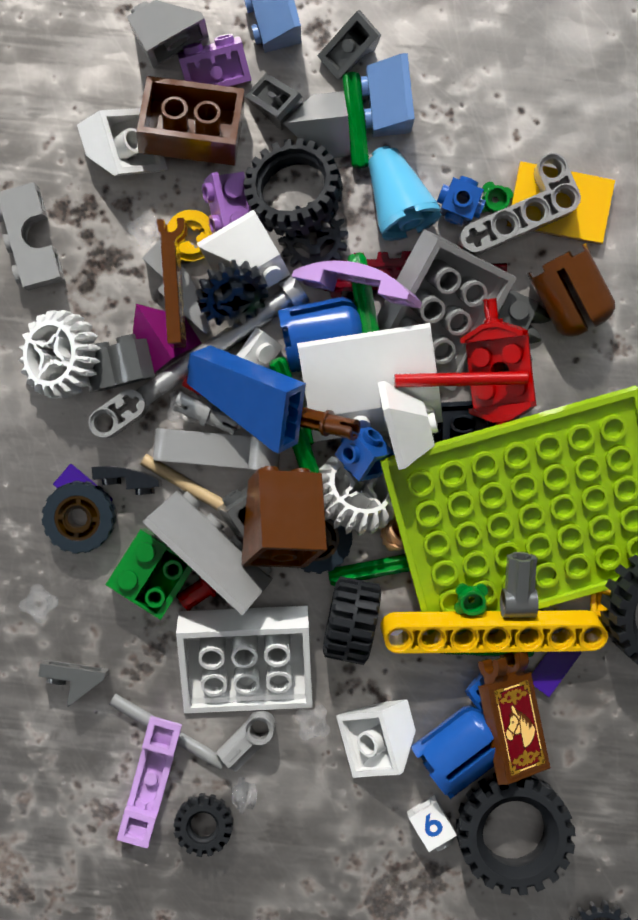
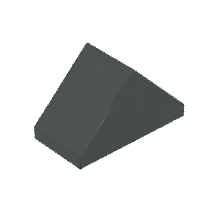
M265 73L245 95V98L281 131L286 127L283 122L303 104V97L299 92L268 73Z

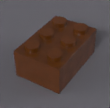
M147 76L136 130L138 153L235 166L244 115L245 89Z

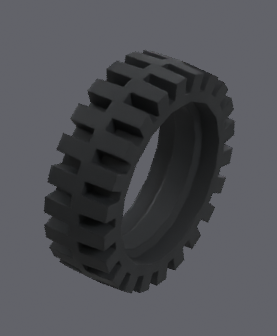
M290 138L284 140L283 147H280L279 143L275 142L271 144L273 151L269 152L266 148L260 151L262 159L255 156L251 161L253 168H247V178H244L243 185L251 211L254 210L265 229L269 232H272L274 229L275 233L283 236L285 231H287L289 237H296L297 230H300L302 235L310 234L308 227L313 226L316 231L322 228L321 220L328 223L332 219L331 212L336 213L338 211V202H342L343 197L341 175L331 153L328 154L327 149L322 145L318 147L314 141L310 140L306 144L302 138H297L296 145L293 144ZM292 165H309L318 169L323 174L325 182L322 191L306 207L293 211H283L269 207L264 201L263 189L271 176L283 168Z

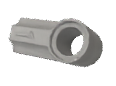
M266 710L253 712L248 720L216 751L221 761L229 769L237 772L273 737L276 728L274 716ZM263 721L268 725L269 731L265 734H258L253 730L252 723Z

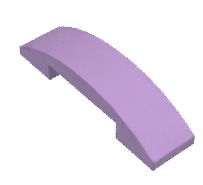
M323 261L302 266L293 270L292 273L293 278L309 287L334 291L337 279L379 287L377 294L390 303L420 309L422 304L415 294L397 280L365 264L350 261Z
M150 716L131 792L118 832V841L148 849L170 774L182 724Z

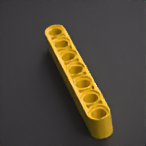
M588 610L538 611L536 618H503L501 611H485L481 615L474 616L461 615L456 611L392 612L384 616L380 623L385 646L391 652L398 654L596 651L603 648L608 640V632L597 614ZM563 628L560 632L553 634L555 630ZM594 628L591 632L585 633L588 629ZM462 629H468V630H467L465 633H463V634H460V635H457V634H456L458 631H460V630H462ZM493 629H499L495 634H489ZM525 629H531L529 632L521 634ZM395 630H403L399 635H391ZM428 630H435L430 635H423Z

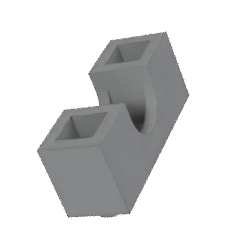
M34 182L0 191V222L4 221L7 234H3V239L8 253L13 252L16 265L12 266V272L16 283L22 284V287L28 291L65 281L57 249L52 245L43 248H33L28 243L27 234L30 227L38 221L48 219L40 188Z

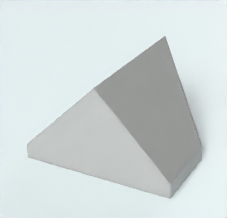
M344 91L311 95L283 122L297 138L304 139L306 144L311 140L316 142L318 147L322 145L327 149L328 154L331 153L333 158L351 156L349 122Z

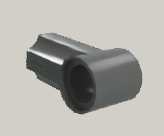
M513 552L507 555L505 588H502L500 593V611L503 618L537 617L538 594L535 589L537 558L533 554Z

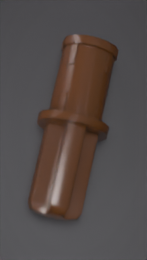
M303 407L300 427L319 431L325 437L331 434L354 441L358 436L353 434L352 431L360 433L361 424L358 419L335 415L332 410L321 412Z

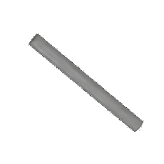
M117 694L114 695L109 704L148 727L150 716H153ZM180 732L177 745L221 770L224 763L215 751Z

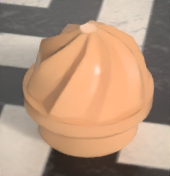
M396 519L390 520L386 527L381 530L380 538H382V545H385L389 551L404 550Z

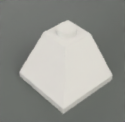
M141 108L100 110L77 124L86 156L114 176L167 170L164 156L138 153L136 130Z
M254 210L197 243L211 269L215 272L219 270L218 263L222 262L225 267H228L232 260H236L238 266H241L244 261H248L251 268L257 266L260 273L263 274L268 285L266 289L291 275Z
M386 381L378 382L383 413L398 470L405 469L435 446L432 436L433 433L438 432L434 413L427 414L423 401Z
M407 699L381 702L336 715L353 778L400 775L404 772L416 732Z

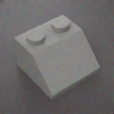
M162 1L142 2L131 10L132 14L127 16L132 31L153 68L182 52L184 46L200 42L209 37L205 18L201 12Z

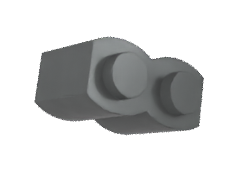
M135 334L117 337V344L111 346L109 342L94 344L101 348L95 352V358L100 362L93 366L97 375L88 377L90 381V386H88L89 392L105 391L155 377L147 339H136Z

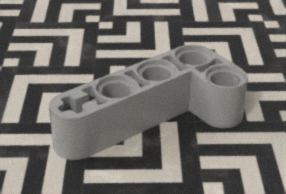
M549 153L543 156L534 168V178L540 193L468 224L458 237V246L477 256L570 215L580 204L581 196L564 157L557 153ZM550 163L556 166L558 176L555 178L547 177L543 172V165ZM564 193L568 195L571 199V206L569 208L560 207L556 202V194ZM529 206L537 207L541 211V220L532 221L528 219L525 212L526 208ZM499 219L509 221L512 227L511 233L501 234L498 232L495 226L496 221ZM486 229L488 230V236L483 237L479 241L478 247L474 243L468 244L466 242L471 232L475 237L483 234Z
M156 428L153 460L258 470L264 466H276L279 468L280 453L273 452L254 436Z

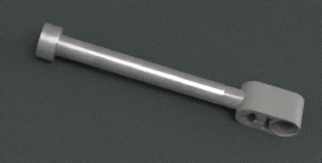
M291 274L278 283L281 290L264 301V308L256 307V317L245 316L246 323L244 324L239 319L236 320L233 326L226 327L192 352L210 345L227 351L252 334L256 327L261 328L278 316V310L289 308L292 305L307 304L310 299ZM190 353L137 390H124L96 409L90 415L88 421L91 432L98 437L112 438L146 414L149 404L184 381L188 375L187 364ZM129 397L134 400L139 399V402L136 404L138 409L136 412L126 410L121 414L125 418L123 422L119 414L112 410L114 406L120 411L127 407V399ZM104 414H109L113 419V427L110 431L103 433L98 428V419Z

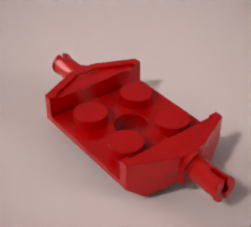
M497 298L483 300L486 318L484 324H481L460 338V342L466 344L469 372H495V368L500 362L505 363L509 371H528L529 381L525 385L471 386L473 408L468 409L469 414L493 423L496 422V425L519 418L537 405L528 330L503 322V318L498 319Z

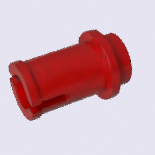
M200 576L197 582L177 594L178 600L187 611H190L210 595L212 597L216 596V591Z

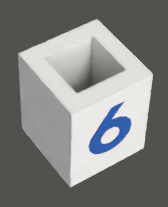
M435 795L407 811L409 820L428 852L434 849L441 851L453 843L452 838L457 836Z

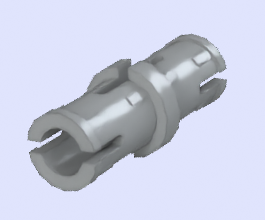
M182 391L178 394L175 401L177 404H174L173 411L199 420V424L202 426L209 424L231 435L235 434L239 424L210 401L206 403L184 394Z

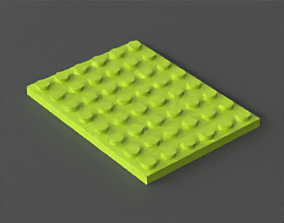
M636 385L436 442L434 447L405 469L398 470L395 455L380 460L421 612L455 611L454 605L458 601L456 587L461 583H465L468 586L484 584L488 589V594L485 596L486 611H500V593L502 588H505L507 555L513 552H526L535 555L537 558L535 589L538 594V610L608 590L605 586L608 579L610 578L616 582L620 577L615 570L620 565L628 569L631 566L628 558L634 555L638 556V387ZM469 597L468 601H473L474 597ZM435 630L426 631L427 635L434 633Z

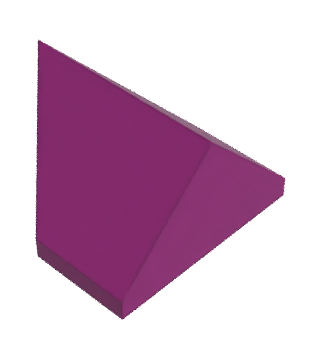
M136 304L132 334H135L136 339H147L154 374H157L202 344L185 318L187 348H172L167 343L165 311Z

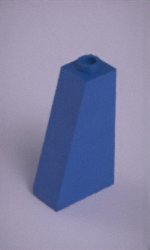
M211 345L190 353L187 364V384L273 452L279 454L298 444L306 383Z

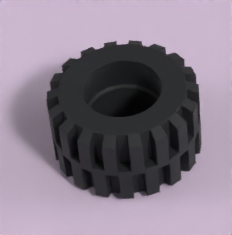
M342 576L337 580L323 643L325 658L360 665L366 663L374 640L381 602V588L379 584Z

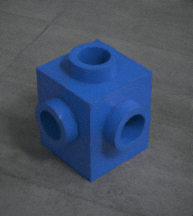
M460 176V179L453 177L450 186L443 184L437 203L442 204L440 213L442 216H445V221L462 226V224H470L473 217L479 219L486 200L481 199L484 189L477 187L479 184L477 181ZM457 195L468 198V202L465 204L459 203Z
M372 427L360 428V433L352 431L353 434L358 436L354 441L342 437L341 445L337 449L335 456L343 463L346 471L351 473L358 481L379 478L383 473L380 460L394 455V451L383 440L382 435Z

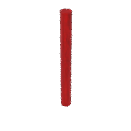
M528 371L394 374V387L525 385L529 381Z

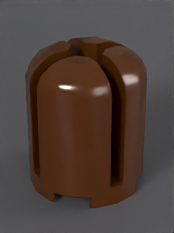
M586 243L582 244L584 251L573 256L568 251L542 266L544 272L534 277L532 272L527 273L557 332L563 336H579L587 332L589 328L559 271L562 268H565L595 327L606 322L615 310V300L595 264Z

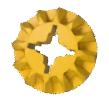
M197 210L181 211L174 215L167 224L168 232H173L177 228V218L184 217L185 223L193 232L204 230L196 237L197 243L212 234L209 226V217ZM190 241L180 244L181 260L192 262L205 258L200 248H195Z

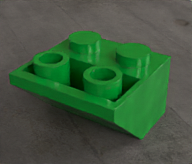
M143 528L140 529L105 585L161 620L193 569L157 535Z

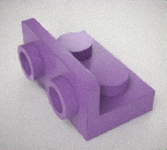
M233 34L219 36L214 39L215 43L202 46L201 42L186 45L183 47V52L178 53L185 81L228 87L252 81L240 37L234 38Z
M244 171L223 175L214 172L204 179L202 194L204 201L209 203L210 206L209 226L212 234L251 211L244 193Z

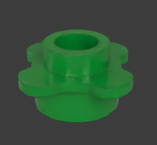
M493 182L485 183L482 187L484 189L482 199L486 200L481 213H495L507 208L510 199L513 197L512 190L501 185H494ZM494 197L498 199L497 203L492 201Z
M461 583L456 587L458 601L454 605V609L458 614L474 616L481 615L486 611L485 596L488 594V589L484 584L468 586L465 583ZM469 597H474L473 601H468Z

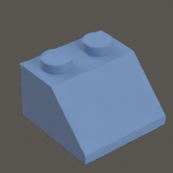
M244 0L247 13L254 12L257 24L251 25L256 45L262 43L264 53L302 43L301 24L294 0Z
M408 53L398 54L367 65L366 76L360 77L362 96H368L369 108L364 109L365 127L372 128V137L411 133L415 117Z

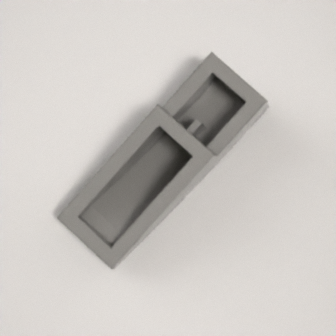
M159 239L142 259L163 278L161 240ZM181 264L184 315L206 336H209L212 333L210 321L206 319L204 312L201 313L195 293L197 288ZM163 283V284L160 286V288L158 289V291H159L163 296H164V283Z

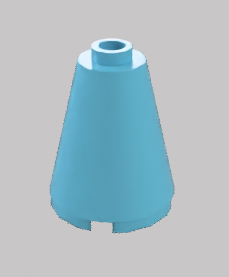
M390 146L376 149L368 163L378 227L382 238L388 241L408 238L407 231L416 228L417 233H420L423 229H427L435 224L441 217L440 205L397 148H390Z

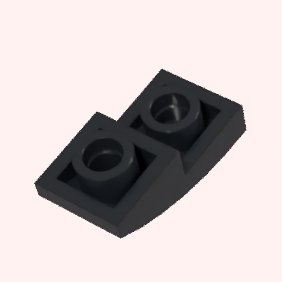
M112 466L91 467L93 480L101 479L102 485L121 484V477H125L126 490L135 489V495L155 494L154 487L162 486L161 479L139 470Z

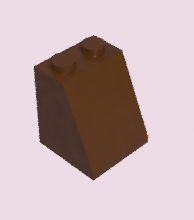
M276 466L261 467L248 480L242 566L305 568L327 550L322 473L310 472L308 468L280 471Z

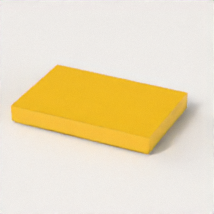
M519 162L511 205L540 193L534 178V168L537 164ZM543 166V172L547 177L555 178L558 176L557 168ZM571 171L580 192V204L567 217L533 232L601 245L604 240L615 180ZM564 193L556 194V202L560 207L569 208L571 206V199L568 195ZM529 206L526 208L525 212L528 219L532 221L541 220V211L537 207ZM507 221V226L511 227L510 222Z

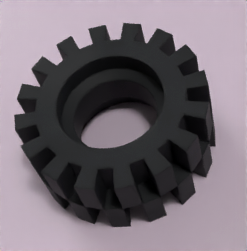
M200 793L197 797L193 795L189 797L188 801H184L176 814L173 826L175 827L174 835L175 838L178 837L180 847L184 846L187 848V853L195 852L197 857H202L203 854L212 856L215 851L220 852L223 846L227 845L233 829L231 809L225 806V801L222 798L220 800L216 799L214 794L205 796V793ZM199 813L210 814L216 821L215 831L209 836L197 835L191 827V820L195 815Z

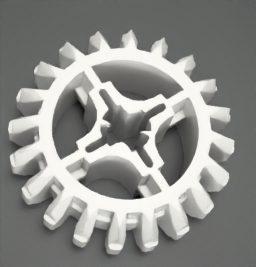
M52 310L47 311L46 315L37 316L36 322L28 324L30 333L22 334L26 341L24 345L19 347L23 351V357L18 361L25 365L21 373L28 376L26 384L34 387L35 392L44 394L48 398H68L82 393V387L90 386L88 377L97 375L93 366L100 362L95 358V352L101 348L94 345L98 335L91 332L92 325L84 322V317L73 314L70 311Z
M333 456L320 467L319 473H322L325 520L332 519L334 521V529L341 525L345 527L346 534L355 529L358 536L364 534L365 531L372 535L377 529L382 530V528L386 527L388 522L393 519L395 515L383 473L379 478L358 481L351 473L346 471L343 463Z

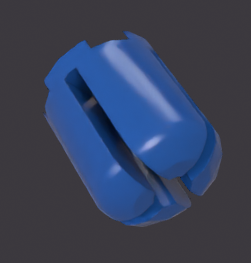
M342 296L278 310L291 372L301 371L297 343L362 333L360 314L357 312V306L347 297Z
M471 705L459 709L411 746L416 757H421L423 760L422 763L430 773L431 778L441 791L448 795L450 800L494 767L495 748L490 747V742L494 737L485 722L484 714Z

